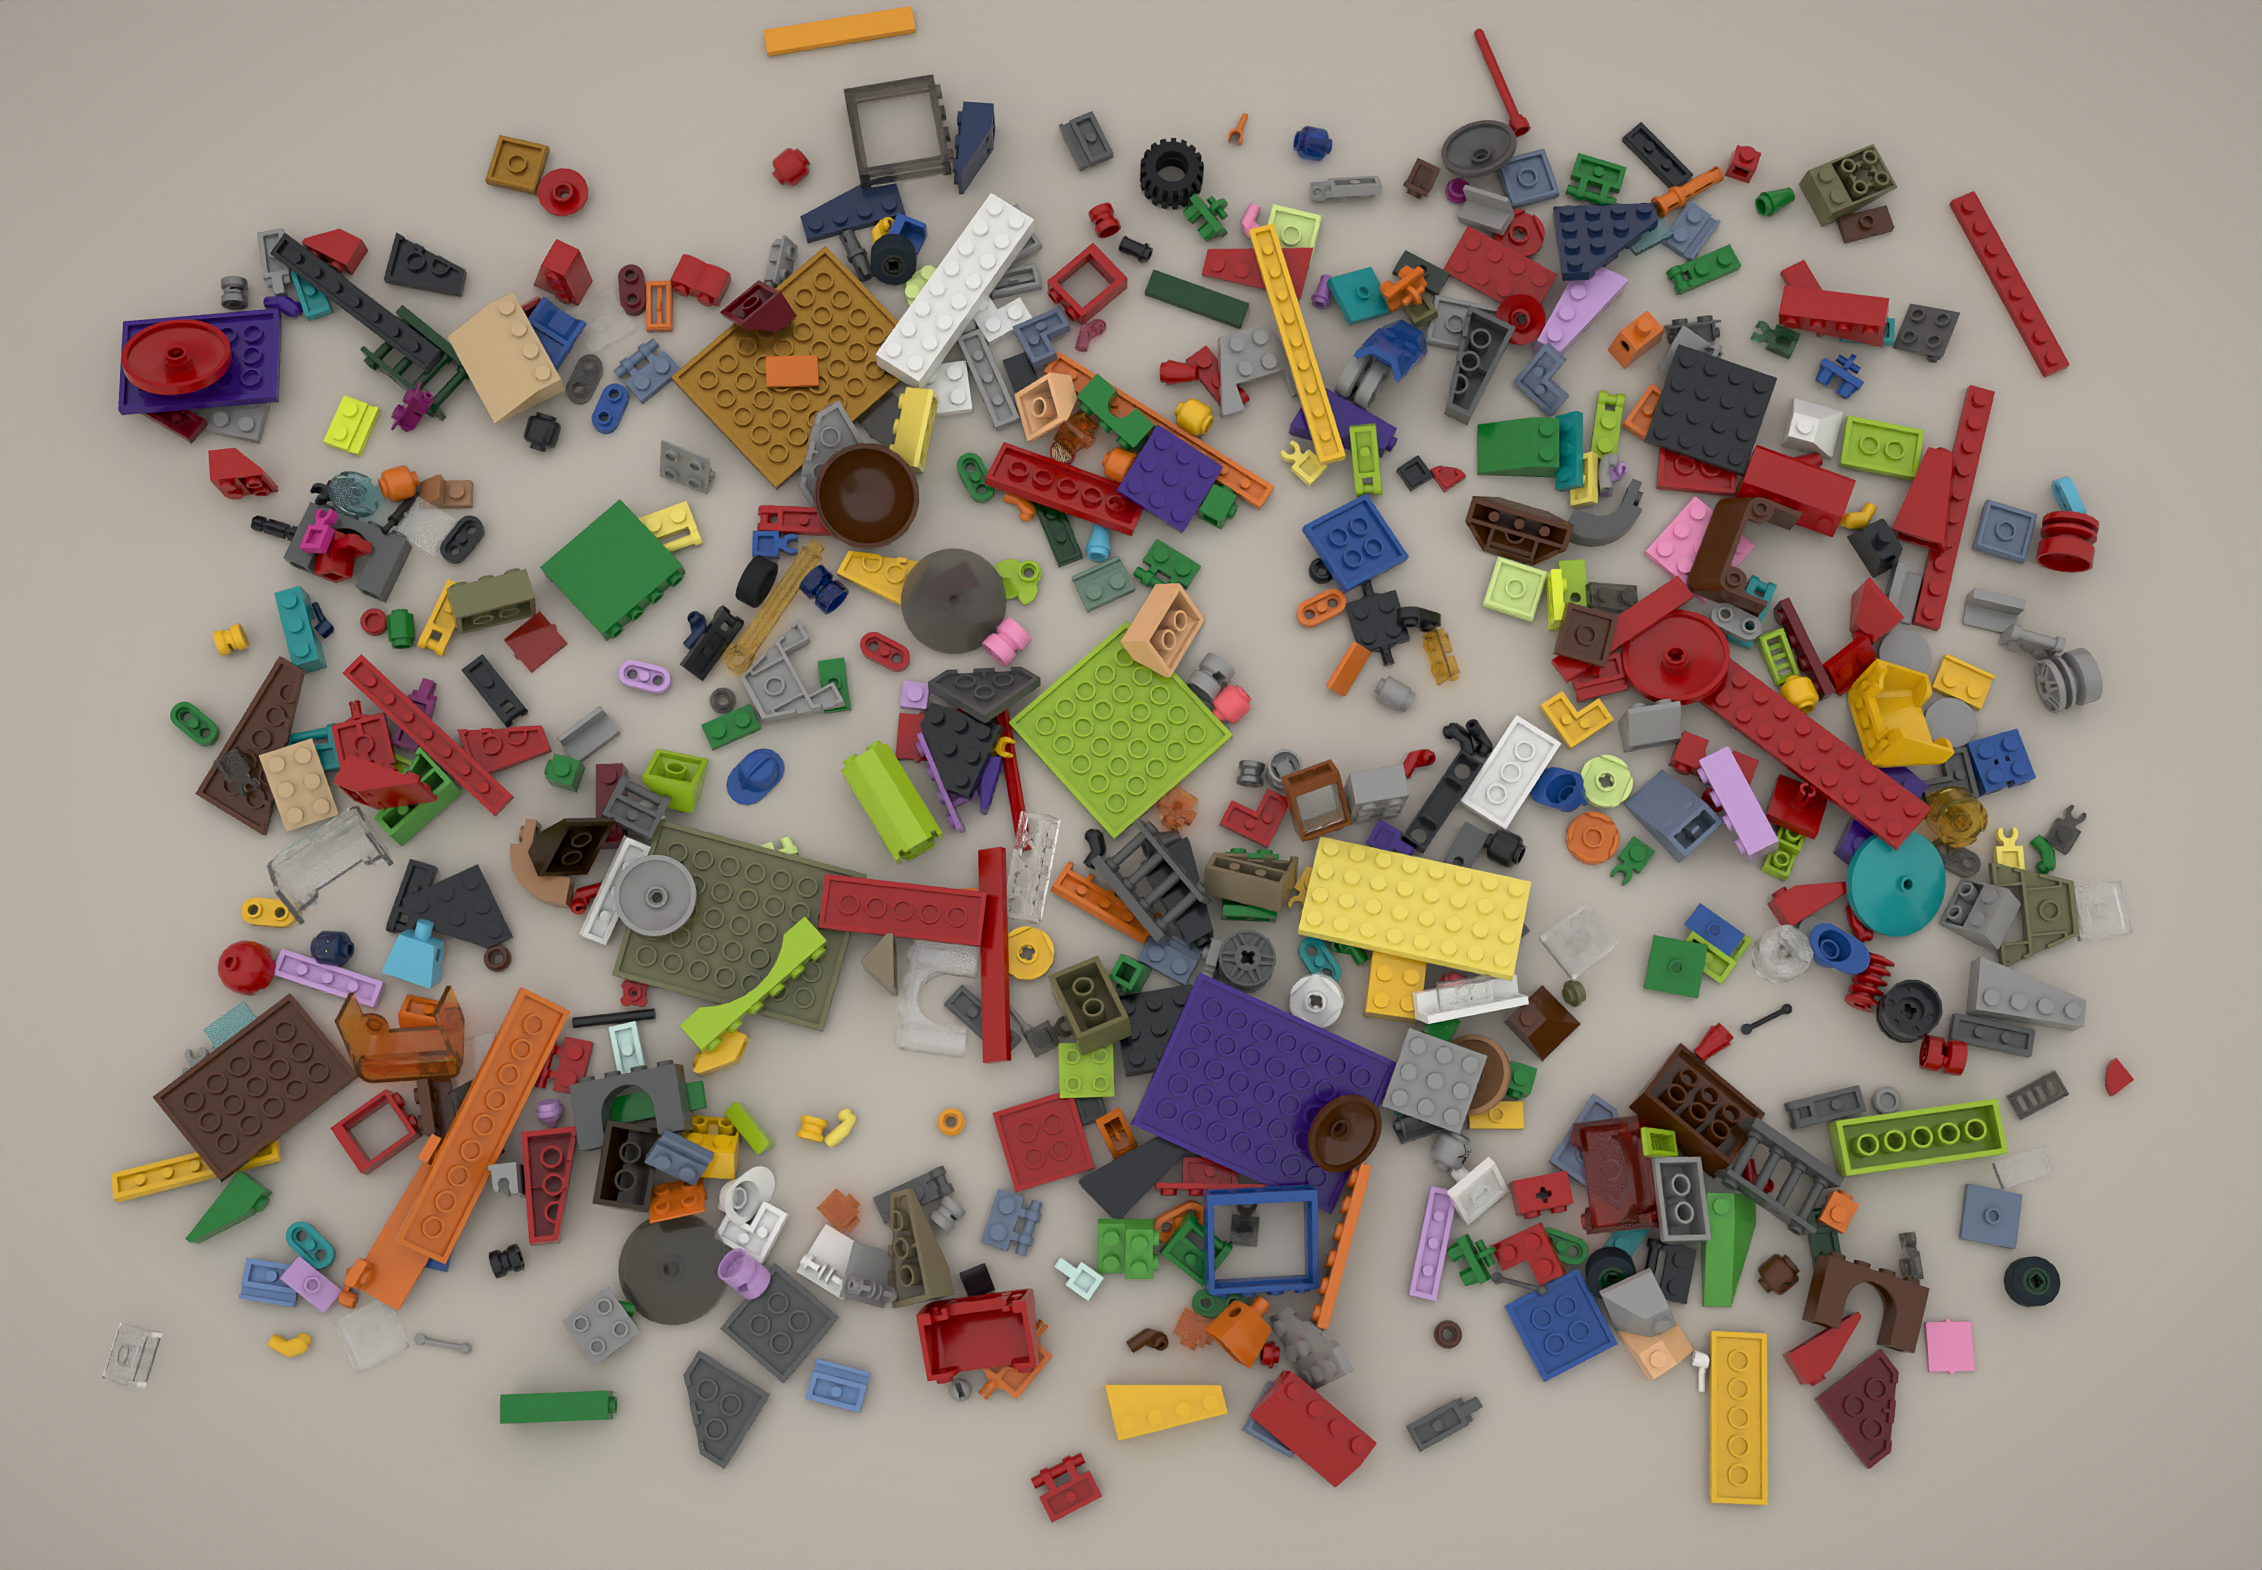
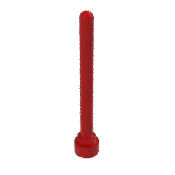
M1477 29L1474 32V36L1510 117L1508 126L1513 129L1516 137L1522 136L1531 129L1526 117L1519 114L1484 31Z

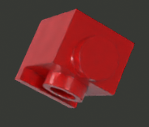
M1737 145L1732 153L1725 176L1749 184L1756 171L1761 152L1755 151L1751 146ZM1735 166H1736V167H1739V168H1742V169H1745V170H1748V171H1747V173H1745V172L1736 170V169H1734V168H1735Z

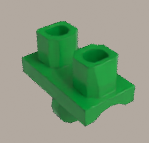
M1194 193L1189 198L1192 203L1183 211L1184 215L1192 224L1202 216L1205 217L1207 222L1197 231L1207 242L1217 235L1223 238L1228 232L1215 216L1219 215L1222 220L1227 218L1228 214L1224 211L1228 205L1227 201L1224 198L1216 201L1211 196L1207 199V202L1211 205L1208 208L1202 199Z
M1467 1233L1456 1239L1457 1242L1447 1249V1253L1453 1263L1466 1257L1470 1265L1469 1268L1459 1273L1465 1286L1477 1282L1482 1284L1492 1278L1482 1258L1487 1267L1495 1264L1490 1255L1496 1251L1494 1245L1486 1248L1481 1239L1475 1242L1480 1252L1478 1253L1470 1235Z

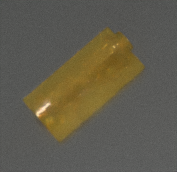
M1437 627L1422 636L1423 648L1431 665V673L1435 678L1437 686H1439L1448 679L1449 681L1459 679L1460 669L1458 668L1455 656L1446 657L1445 653L1453 651L1448 633H1445L1444 629L1437 630Z

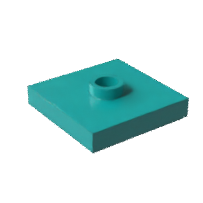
M1372 267L1331 277L1326 282L1348 326L1391 314L1385 299L1381 295L1379 288L1381 284Z

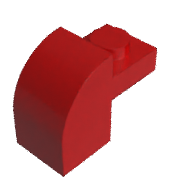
M335 531L326 554L317 553L314 575L334 583L352 578L354 559L370 554L372 543L362 540V537L356 534L346 535Z

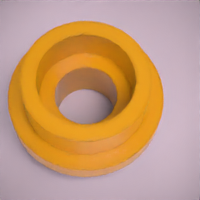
M949 1108L940 1113L937 1121L938 1127L943 1134L955 1136L963 1130L965 1118L959 1110ZM953 1117L956 1119L957 1123L954 1127L946 1125L948 1118Z

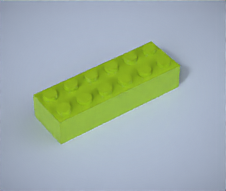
M1997 1098L1839 1120L1827 1124L1836 1171L1844 1178L1994 1157L2009 1153Z

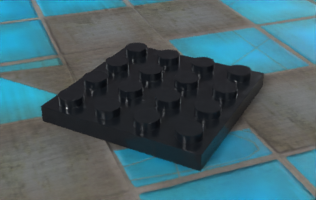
M1678 344L1644 443L1743 476L1777 378Z

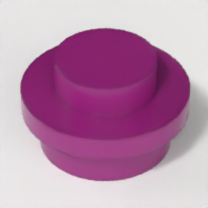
M1456 178L1447 184L1445 194L1448 200L1457 204L1467 200L1463 192L1464 186L1469 185L1466 180Z

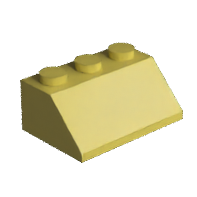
M906 387L905 394H900L898 408L902 410L900 419H895L893 434H896L895 444H890L889 449L898 453L909 464L912 471L924 473L939 401L938 394L932 389Z

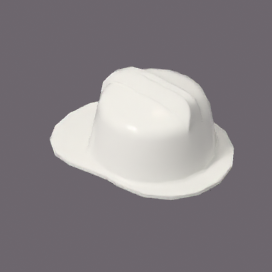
M756 1166L746 1171L738 1179L728 1181L720 1191L719 1202L716 1205L717 1208L724 1211L731 1222L738 1225L746 1223L758 1212L763 1201L769 1202L775 1191L773 1173L768 1168Z

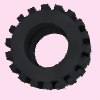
M1166 138L1161 139L1159 145L1155 142L1151 145V150L1147 149L1144 152V158L1141 159L1140 187L1142 191H1145L1147 199L1152 198V204L1155 206L1160 203L1163 209H1167V206H1172V210L1178 209V205H1182L1184 208L1188 206V200H1190L1189 198L1194 193L1196 195L1200 194L1203 185L1204 163L1201 161V154L1199 152L1195 153L1196 147L1192 144L1188 147L1185 140H1181L1180 143L1176 142L1177 138H1171L1170 142H1167ZM1173 166L1181 169L1186 175L1178 181H1167L1161 178L1158 172L1165 167Z

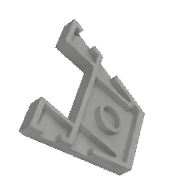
M1267 323L1219 337L1217 341L1221 418L1235 415L1245 410L1237 388L1238 385L1275 374H1283L1291 398L1298 396L1283 344Z
M799 620L795 621L791 625L792 628L784 636L781 635L775 641L776 644L766 654L763 653L740 676L764 723L846 705L834 682L810 695L805 690L787 657L792 652L811 643Z

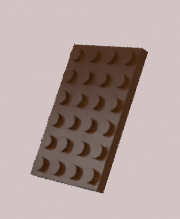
M289 993L154 1095L153 1099L217 1178L223 1182L359 1076L291 993Z

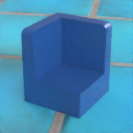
M901 213L897 214L888 233L900 234L908 238L914 244L916 255L919 254L928 235L925 223Z

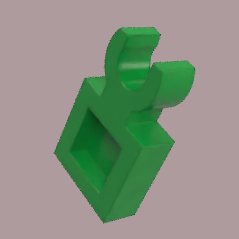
M1633 836L1617 857L1623 864L1617 865L1611 871L1610 877L1613 878L1617 872L1624 873L1625 879L1621 885L1625 886L1632 878L1631 871L1633 870L1639 874L1655 851Z

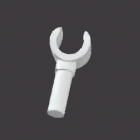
M1694 1350L1691 1357V1365L1699 1367L1698 1391L1705 1392V1373L1710 1359L1707 1354Z

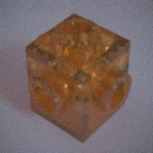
M1175 785L1170 795L1164 794L1157 806L1160 809L1158 818L1161 819V824L1173 831L1175 828L1182 831L1185 825L1189 827L1197 815L1194 810L1198 805V798Z

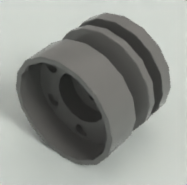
M1244 930L1230 935L1222 944L1217 961L1218 974L1224 984L1244 993H1251L1261 989L1269 981L1276 963L1275 949L1270 940L1259 932ZM1243 954L1246 957L1250 955L1253 957L1252 965L1248 962L1245 964L1241 963Z

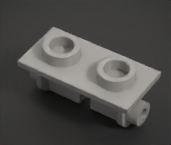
M783 235L782 239H776L771 246L769 262L776 263V266H767L764 283L773 288L779 286L792 275L794 261L797 257L798 246L786 235Z

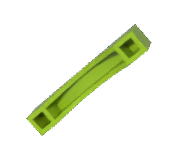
M806 917L802 918L784 934L782 948L775 965L768 976L755 989L730 1003L700 1007L679 1025L681 1030L702 1053L706 1050L712 1052L722 1043L720 1038L728 1031L731 1034L742 1026L743 1022L741 1020L750 1013L753 1016L764 1006L762 1001L769 995L775 997L785 988L783 983L790 977L795 979L806 969L804 965L809 960L816 961L826 952L824 947L827 946V940Z

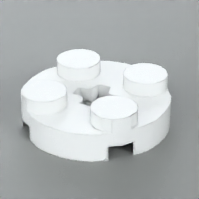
M1320 972L1302 977L1295 983L1290 992V1011L1292 1015L1320 1028L1334 1023L1340 1016L1345 1003V997L1338 983ZM1311 995L1321 996L1323 1006L1315 1005L1313 1007L1311 1005L1313 1000Z

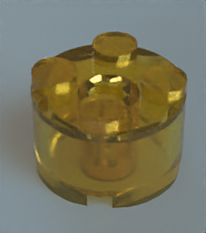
M1948 786L1931 792L1928 795L1926 804L1932 809L1925 817V822L1932 832L1944 843L1956 848L1965 847L1974 843L1980 832L1985 831L1988 824L1987 811L1980 801L1965 787Z

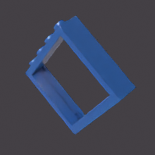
M1312 1184L1203 1190L1205 1290L1209 1295L1227 1298L1229 1294L1240 1293V1296L1253 1297L1256 1296V1292L1282 1295L1284 1291L1295 1290V1293L1304 1294V1292L1311 1291V1289H1319L1317 1189ZM1304 1201L1305 1275L1215 1280L1214 1206Z

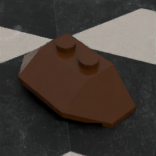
M1473 496L1465 519L1467 526L1483 551L1530 565H1535L1565 552L1574 525L1548 511L1504 498Z

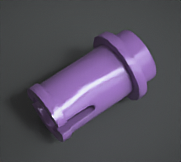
M1324 274L1320 277L1316 293L1311 297L1313 306L1318 309H1326L1331 304L1330 297L1332 292L1326 283L1332 277L1330 275Z

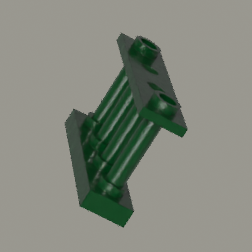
M401 305L396 311L399 319L444 352L442 357L430 373L424 371L412 385L401 377L412 365L413 362L404 356L393 369L382 361L394 348L386 341L374 353L363 346L360 349L366 357L363 361L372 370H381L406 392L409 388L414 389L419 381L422 382L420 390H422L445 364L449 365L452 362L458 367L456 369L457 373L433 397V404L426 412L431 418L436 415L443 421L446 416L439 407L465 379L469 380V376L452 345L404 305Z

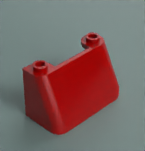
M1031 1288L938 1300L926 1304L916 1315L927 1382L936 1380L937 1384H945L953 1381V1377L962 1371L1012 1365V1368L1018 1369L1019 1373L1034 1371L1035 1367L1039 1365L1035 1298Z

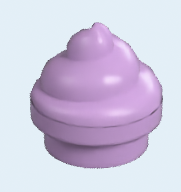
M553 1098L538 1102V1109L535 1112L538 1119L542 1120L544 1124H548L550 1128H554L562 1117L564 1109L563 1105L559 1103V1099Z

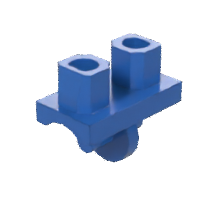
M1853 353L1849 359L1840 354L1835 361L1843 365V368L1824 358L1819 365L1821 368L1815 378L1817 382L1826 387L1834 376L1842 380L1843 382L1835 393L1846 400L1864 384L1862 380L1847 372L1849 369L1857 374L1861 367L1853 363L1856 355Z

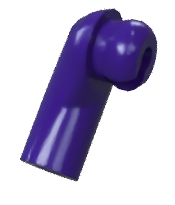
M267 296L264 298L263 304L266 309L278 308L288 317L294 318L303 313L301 303L294 301L288 296Z

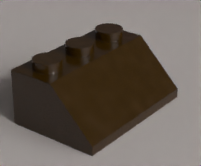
M610 1120L606 1121L592 1204L639 1213L649 1211L656 1168L644 1162L646 1155L661 1136L658 1135L657 1128Z

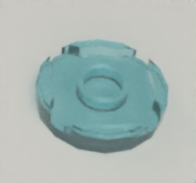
M355 471L341 472L340 475L332 479L328 489L330 500L336 508L345 514L361 518L371 516L378 510L381 505L382 494L377 484L374 486L368 476Z

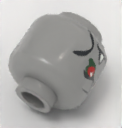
M1453 1131L1441 1132L1431 1148V1154L1436 1159L1434 1164L1446 1172L1450 1168L1459 1170L1472 1151L1471 1146L1468 1144L1470 1140L1461 1133L1458 1134Z

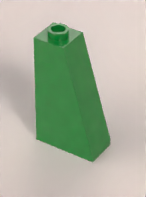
M613 1391L500 1395V1424L613 1419V1414L617 1413V1397L613 1396Z

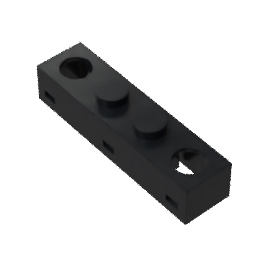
M1461 749L1403 834L1401 840L1423 854L1481 769L1483 763ZM1460 764L1468 766L1470 769L1469 777L1466 779L1458 778L1455 775L1456 766ZM1417 828L1423 829L1427 834L1426 841L1419 843L1411 837L1413 830Z

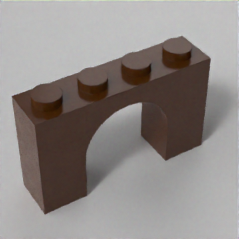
M1829 1251L1828 1255H1817L1802 1320L1825 1328L1839 1329L1846 1299L1850 1291L1858 1284L1865 1282L1877 1290L1884 1306V1315L1877 1345L1902 1353H1915L1930 1288L1921 1286L1920 1280L1904 1276L1903 1279L1895 1277L1896 1272L1888 1269L1879 1268L1878 1271L1870 1269L1871 1264L1864 1261L1854 1260L1853 1263L1846 1261V1256L1840 1253Z

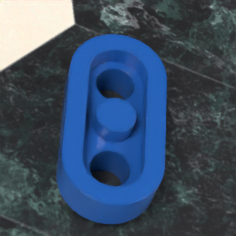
M613 383L604 388L592 414V423L599 433L610 434L618 428L629 403V395L624 386ZM619 393L617 398H610L611 394ZM602 416H609L607 421H600Z

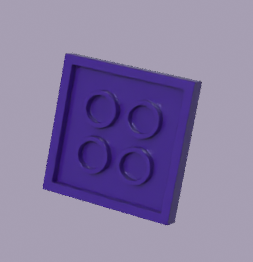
M1157 425L1116 492L1182 534L1223 469V466L1160 425Z

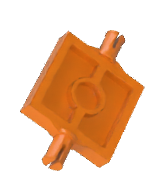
M1041 1319L1037 1322V1330L1044 1323ZM1046 1323L1037 1331L1038 1338L1049 1327ZM1038 1340L1039 1365L1035 1367L1034 1371L1019 1373L1018 1369L1012 1368V1365L982 1369L989 1380L978 1393L982 1396L990 1388L983 1396V1398L988 1400L998 1387L1006 1390L1017 1400L1053 1356L1042 1347Z

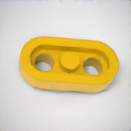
M253 897L244 902L241 908V915L246 922L254 926L289 928L296 922L298 911L292 903L286 900ZM258 906V912L255 915H251V909ZM285 909V915L278 918V911Z

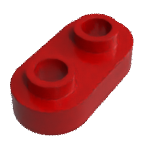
M869 632L860 641L862 654L866 658L893 672L905 670L910 663V654L905 646L878 632ZM872 644L879 645V648L876 651H871L869 649L870 645ZM895 656L902 657V660L899 663H895L892 661L893 657Z

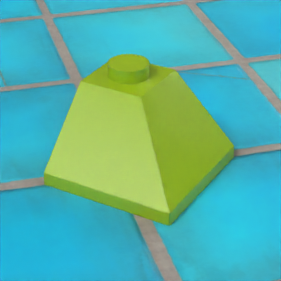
M656 749L642 775V781L651 791L661 796L665 794L672 798L667 808L683 813H693L700 799L709 759Z

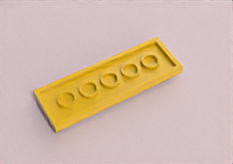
M1709 1331V1502L1768 1505L1767 1333Z

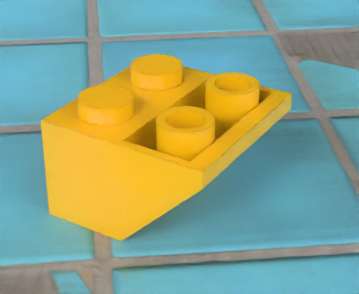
M691 1115L693 1130L683 1132L682 1137L714 1152L713 1160L709 1162L701 1177L735 1179L740 1155V1132L728 1117Z

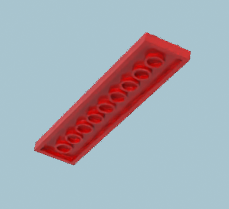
M1731 658L1727 675L1719 688L1705 699L1698 701L1804 782L1809 783L1808 785L1812 784L1815 786L1820 794L1896 851L1931 812L1932 808L1879 768L1872 765L1871 762Z

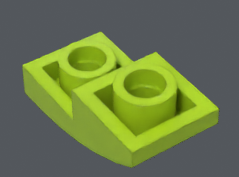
M1779 826L1775 834L1779 840V849L1766 855L1760 870L1786 881L1795 858L1802 848L1805 836Z

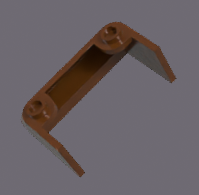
M1762 497L1721 499L1713 509L1688 574V589L1696 595L1717 603H1729L1758 617L1766 608L1768 601L1743 592L1747 583L1746 575L1741 569L1731 565L1747 521L1756 524L1769 522L1790 531L1802 513Z

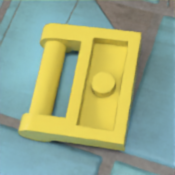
M687 501L638 518L659 541L690 530L691 534L663 544L670 553L693 544L695 546L703 544Z

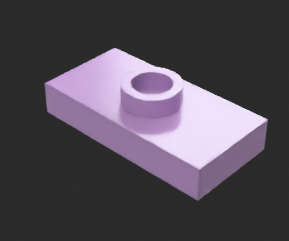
M297 1256L279 1277L281 1281L322 1313L329 1308L342 1291L300 1256Z

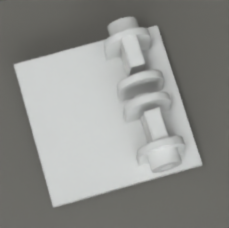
M825 1224L808 1254H805L802 1258L801 1265L796 1272L844 1301L845 1298L840 1297L852 1245L855 1241Z

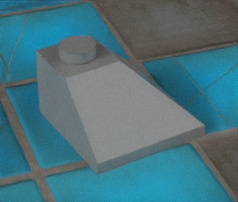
M1650 1268L1599 1291L1616 1331L1654 1337L1677 1326L1670 1307Z

